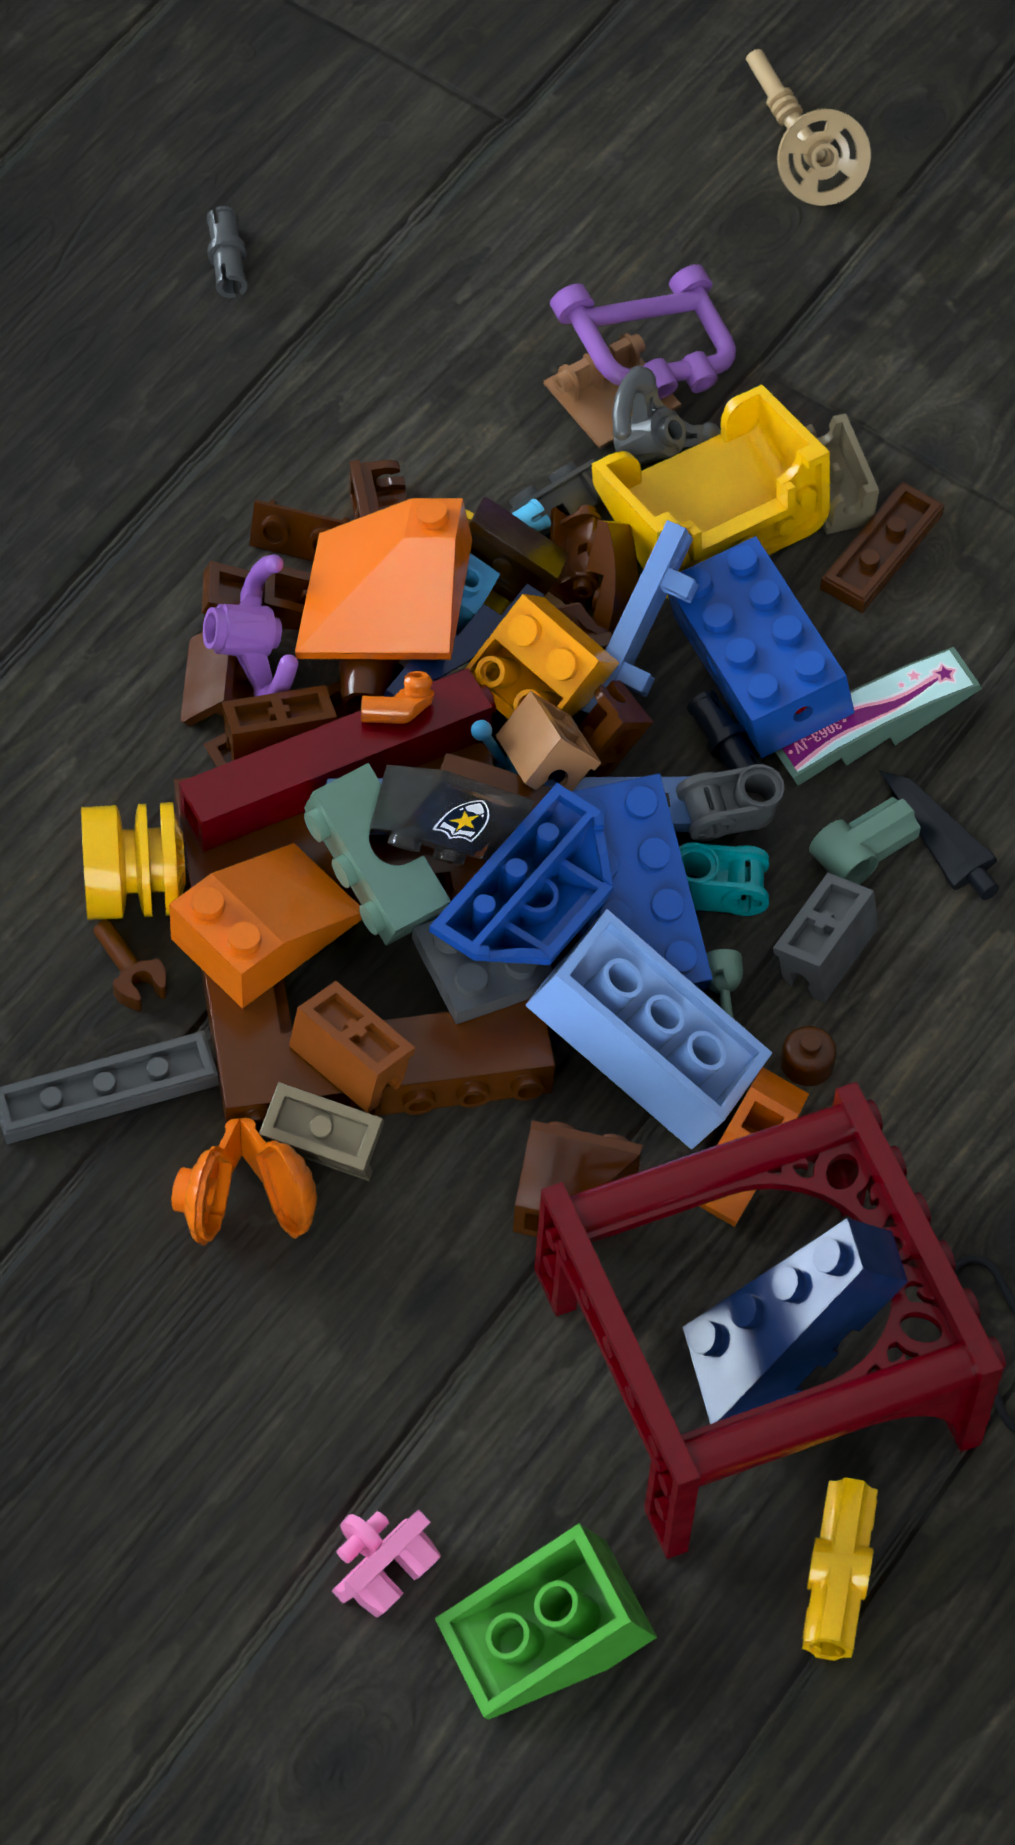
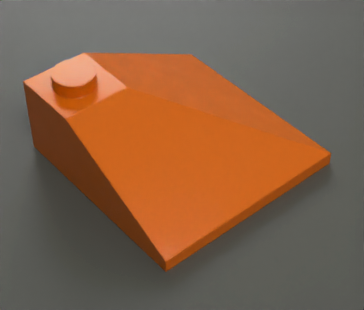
M411 498L319 533L295 648L296 658L451 660L473 541L463 498Z

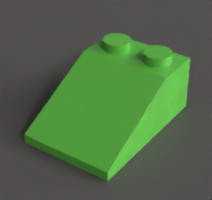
M580 1523L435 1618L483 1717L488 1720L606 1671L657 1638L607 1541Z

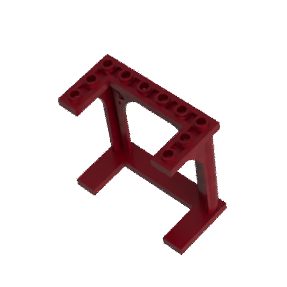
M857 1082L836 1088L833 1106L580 1193L569 1196L563 1182L541 1189L534 1271L556 1317L577 1310L578 1300L651 1458L644 1511L666 1559L688 1552L698 1489L709 1483L856 1430L899 1418L930 1416L944 1419L960 1452L982 1444L987 1423L991 1418L990 1413L994 1399L998 1394L1001 1375L1006 1366L1003 1350L994 1336L987 1337L979 1321L980 1308L974 1293L968 1287L962 1288L955 1274V1259L948 1243L943 1239L938 1241L930 1226L931 1214L925 1198L920 1192L914 1193L906 1179L907 1168L901 1151L895 1145L889 1146L882 1132L883 1121L880 1111L872 1099H865ZM809 1161L815 1163L812 1177L804 1178L795 1172V1169L808 1170ZM760 1189L788 1190L803 1193L839 1209L842 1217L848 1215L853 1220L893 1232L908 1282L891 1299L890 1313L885 1329L871 1352L860 1363L829 1382L684 1434H680L591 1244L729 1195ZM867 1190L870 1194V1204L872 1206L875 1204L876 1206L874 1209H865L863 1207ZM911 1286L917 1287L916 1295L923 1302H911L905 1293V1289ZM908 1318L926 1319L938 1328L941 1337L934 1342L924 1343L916 1341L903 1332L900 1324ZM894 1347H897L904 1353L895 1362H890L887 1351ZM905 1355H907V1356H909V1357H912V1358L909 1359V1360H906V1356H905Z

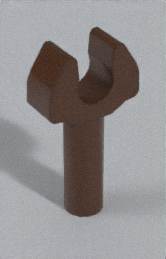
M111 920L99 922L94 927L93 933L120 971V975L113 980V994L119 1003L137 1012L141 1011V996L135 987L137 983L141 982L149 983L153 987L154 992L161 999H165L167 991L166 969L161 960L156 958L139 961Z

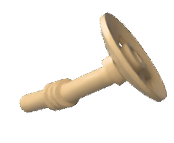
M756 49L750 52L746 57V61L768 96L767 106L771 109L773 116L776 117L778 124L787 128L781 139L777 156L779 174L786 188L798 199L818 206L836 204L850 197L863 183L871 161L870 143L862 126L850 115L834 109H818L802 115L803 109L798 104L796 97L793 96V92L790 88L782 85L763 51ZM826 121L824 131L813 133L808 126L814 122ZM844 128L850 133L856 149L855 159H850L848 143L843 135L840 134ZM834 139L839 144L841 151L840 157L837 149L830 144ZM789 153H793L795 169L803 178L801 184L795 180L791 173ZM801 154H803L806 164L811 166L808 172H806L802 165ZM839 170L848 176L836 188L818 192V180L829 179L837 174Z

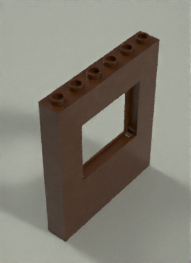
M478 742L450 753L494 766L491 753L483 742ZM445 756L390 778H438ZM188 778L174 779L175 810L178 823L183 831L185 873L188 890L213 872L295 843L359 905L361 904L352 888H345L337 879L332 868V859L334 858L324 841H316L308 830L304 819L306 811L203 852L180 811L179 782ZM447 834L369 835V842L374 854L383 862L391 865H404L424 855L436 877H442V887L452 901L506 841L508 834H479L472 842L464 838L449 839ZM201 969L225 1124L231 1119L250 1118L255 1121L256 1130L259 1133L278 1082L366 1112L289 1047L292 1024L284 978L242 1009ZM530 999L457 1025L450 1012L384 1020L416 1048L414 1055L409 1059L404 1080L399 1088L395 1090L387 1083L383 1089V1096L379 1105L370 1111L369 1114L378 1117L380 1115L403 1112L411 1115H420L430 1112L434 1108L456 1105L473 1108L484 1105L488 1101L510 1098L526 1101L538 1098L542 1094L553 1093L555 1063L547 1024L525 1006Z

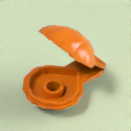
M236 1118L227 1121L225 1124V1134L219 1146H212L209 1150L204 1151L192 1169L182 1167L176 1175L172 1190V1209L176 1212L184 1213L192 1238L198 1244H202V1246L212 1241L221 1228L226 1212L232 1174L241 1156L244 1157L263 1182L272 1210L285 1232L292 1238L297 1239L300 1235L306 1233L312 1224L317 1206V1193L312 1172L306 1165L304 1158L286 1143L278 1141L266 1143L256 1130L255 1121L250 1118Z

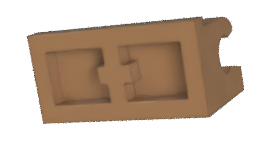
M532 691L528 693L496 734V738L524 783L534 790H537L546 783L552 772L564 770L565 777L559 784L573 791L590 769L595 771L601 764V761L572 717Z

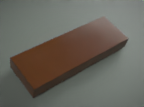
M902 481L822 577L820 590L863 613L943 516L944 504Z

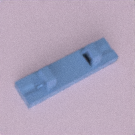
M669 520L664 525L605 650L620 663L603 684L605 688L611 681H621L628 690L647 697L655 678L651 677L650 673L635 667L634 663L667 594L691 603L699 587V584L695 583V579L678 572L693 541V537L685 527ZM595 696L580 710L585 716L598 703Z

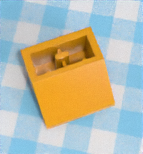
M522 594L465 669L469 668L479 686L485 684L489 688L494 698L496 709L507 719L510 718L530 691L572 717L594 697V691L600 684L603 685L620 663L545 597Z

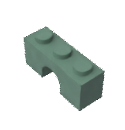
M369 763L312 792L304 807L306 811L304 819L307 828L316 841H324L334 858L332 859L334 873L345 888H352L361 903L359 912L367 929L373 935L379 934L387 946L410 934L414 926L435 920L451 900L425 856L423 855L404 865H391L380 860L371 849L369 834L384 827L396 808Z

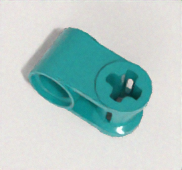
M698 842L686 843L679 847L686 875L698 877L694 879L687 876L695 911L726 912L740 916H752L760 914L768 908L769 893L764 889V873L769 868V855L765 850L749 845L734 847L708 845ZM746 861L750 862L749 867H745ZM742 895H746L745 900L741 899Z

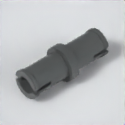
M219 206L216 207L218 223L216 222V215L213 210L207 214L206 220L211 240L207 248V254L210 263L215 268L216 290L218 294L226 298L238 297L235 286L236 281L241 294L245 293L248 286L243 264L247 254L246 245L239 237L238 215L236 211L231 207Z

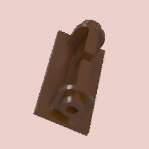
M255 500L249 546L314 561L319 533L348 523L350 518L344 517L340 520L277 505L275 500H270V502Z
M582 505L577 508V512L569 516L554 507L551 509L549 539L566 550L569 555L558 579L548 592L566 604L579 602L585 609L586 598H590L599 586L598 573L586 570L589 559L587 544L590 535L597 527L598 520H602V518L597 513V509L591 505Z

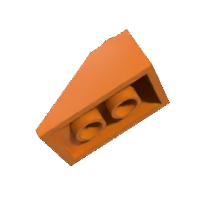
M295 843L213 872L169 904L171 940L242 1009L361 921L362 918L359 912L360 905Z

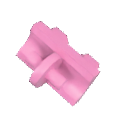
M417 1510L409 1519L405 1518L382 1540L378 1534L389 1525V1521L381 1512L377 1511L367 1521L354 1514L348 1515L340 1525L347 1541L336 1552L345 1563H350L359 1553L364 1555L365 1558L332 1592L343 1604L354 1598L360 1606L376 1618L384 1614L403 1595V1592L385 1574L383 1569L395 1559L411 1578L416 1580L441 1557L430 1538L423 1532L431 1522L420 1510Z

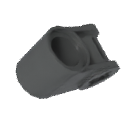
M754 764L717 773L705 772L686 778L676 787L677 797L685 802L692 823L689 826L690 837L692 840L699 842L766 827L772 821L785 790L781 775L774 768L764 764ZM747 793L759 794L765 799V802L752 800Z

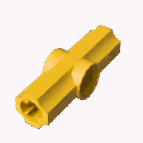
M843 1478L838 1481H829L820 1537L815 1538L810 1563L807 1590H811L809 1607H807L802 1649L811 1652L817 1658L836 1661L840 1658H852L861 1600H865L873 1558V1548L869 1547L871 1531H873L878 1490L871 1488L865 1481Z

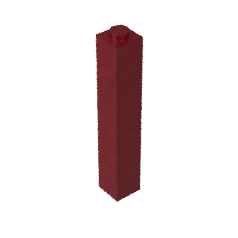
M467 668L432 682L431 689L434 690L435 694L431 705L408 723L361 722L360 710L180 781L181 814L200 848L205 852L305 812L304 807L312 792L324 786L327 779H338L369 763L377 778H390L443 757L446 753L450 754L481 742L473 738L471 727L478 720H486L490 725L492 723V715L496 713V705L489 688L485 684L479 686L471 671Z

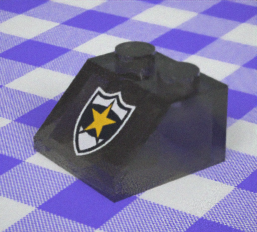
M387 765L370 828L390 834L388 844L420 852L421 845L434 849L433 859L452 865L464 866L466 858L488 860L531 812L534 800L445 770Z

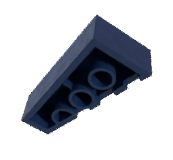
M847 1218L683 1326L710 1424L802 1392L800 1384L817 1366L826 1367L839 1354L837 1348L840 1342L852 1330L860 1332L908 1282L891 1230Z

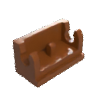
M337 981L297 1008L289 1043L290 1048L367 1113L379 1105L383 1096V1089L387 1083L395 1090L399 1088L404 1080L409 1059L414 1055L416 1048Z

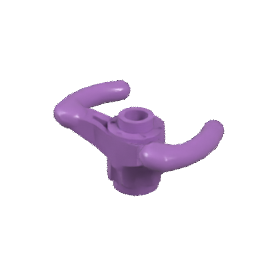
M275 554L262 557L252 566L241 590L239 605L218 604L217 607H210L206 612L203 623V640L206 648L213 649L215 654L236 656L254 689V696L289 691L299 664L295 656L291 654L284 655L279 661L273 678L268 661V656L271 654L272 649L278 648L282 637L280 619L274 616V612L270 607L262 606L263 588L266 580L272 574L280 572L284 565L283 559Z

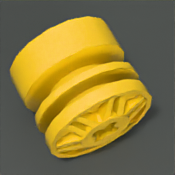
M173 802L160 803L161 827L148 828L146 804H138L134 829H123L117 805L81 807L84 881L88 920L123 918L127 894L138 893L144 917H153L151 892H165L166 916H170L169 904L183 894L186 885L183 831L174 813Z

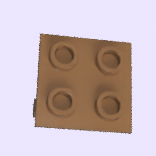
M625 333L620 336L618 341L610 344L608 347L615 360L623 367L631 369L632 367L646 364L640 357V353L646 349L645 343L637 333L632 336ZM589 353L584 354L583 359L571 365L564 364L560 366L557 374L544 380V385L600 449L614 442L612 411L619 386L603 377L596 368ZM673 394L661 399L665 406L671 410L681 407V403Z

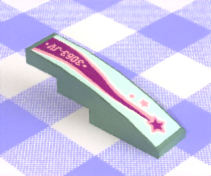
M951 647L907 664L850 691L854 714L776 751V754L797 786H799L841 758L847 766L889 738L894 745H897L980 691L982 687L956 649Z

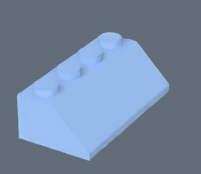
M608 909L601 914L551 971L525 1005L691 1150L725 1121L772 1054L767 1047Z

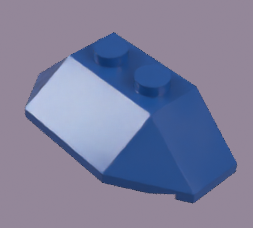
M556 783L432 922L429 932L474 961L550 965L613 893L614 886L604 834L602 810L559 783Z

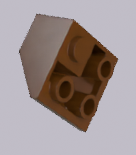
M532 1120L515 1201L513 1232L537 1237L541 1189L563 1182L569 1196L638 1173L640 1171L643 1145L632 1143L627 1138L616 1134L601 1136L579 1131L563 1122L543 1123Z

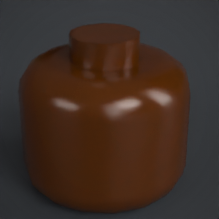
M802 1026L793 1030L785 1038L780 1059L781 1069L786 1077L802 1086H816L825 1082L832 1075L837 1055L836 1044L831 1035L823 1029L814 1026Z

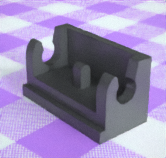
M831 873L825 875L773 947L774 955L779 956L782 977L788 985L792 986L798 978V974H800L809 982L808 989L812 998L823 1003L828 1000L879 928L874 890Z

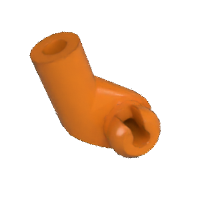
M422 671L408 673L404 677V688L394 697L362 696L361 722L405 724L412 721L430 706L435 693L431 689L433 682L431 676Z

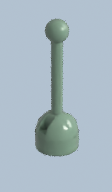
M718 949L707 952L713 978L707 988L720 995L721 1008L733 1018L730 992L735 991L742 982L744 972L742 955L740 952L732 949Z

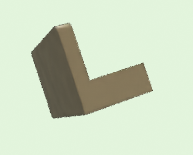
M278 1082L259 1135L266 1143L278 1141L290 1145L304 1159L370 1181L373 1173L370 1161L385 1121L378 1116Z

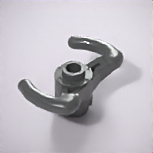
M640 365L632 367L622 379L615 395L612 411L616 452H629L639 461L640 465L677 455L681 450L692 448L721 434V429L714 423L705 422L703 425H691L681 419L674 410L667 408L658 397L656 377L650 369ZM687 436H693L692 439H685Z

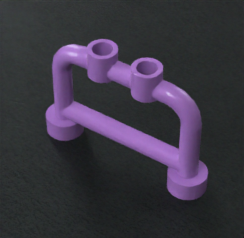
M699 264L687 266L671 278L669 287L673 294L594 307V301L583 284L577 283L561 289L550 301V306L561 324L572 323L596 368L604 378L617 386L620 385L630 369L623 367L615 360L597 327L695 311L717 352L714 355L706 356L704 352L696 351L687 355L681 361L666 363L663 358H656L644 364L643 367L653 371L656 377L660 400L676 391L678 381L686 380L693 393H700L709 389L716 383L718 379L717 374L728 370L735 361L736 346L730 332L707 294L712 287V282L703 266Z

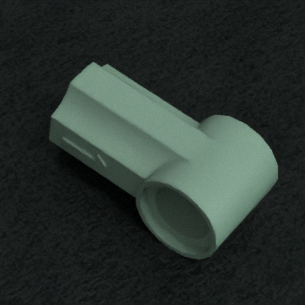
M891 797L849 824L843 819L828 824L812 840L809 852L828 873L860 885L872 875L879 861L917 839L921 827L910 805L903 798L897 800Z

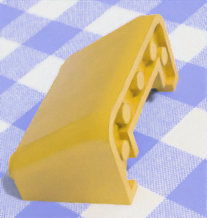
M763 385L757 386L729 400L721 417L720 435L641 471L639 461L626 451L610 454L592 463V479L595 490L614 521L630 524L637 560L643 570L667 520L685 527L693 537V541L678 572H681L754 536L758 538L767 554L771 555L818 531L829 516L830 451Z

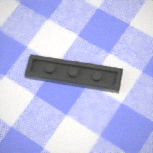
M204 1030L1 1086L0 1124L6 1145L219 1086L218 1073Z

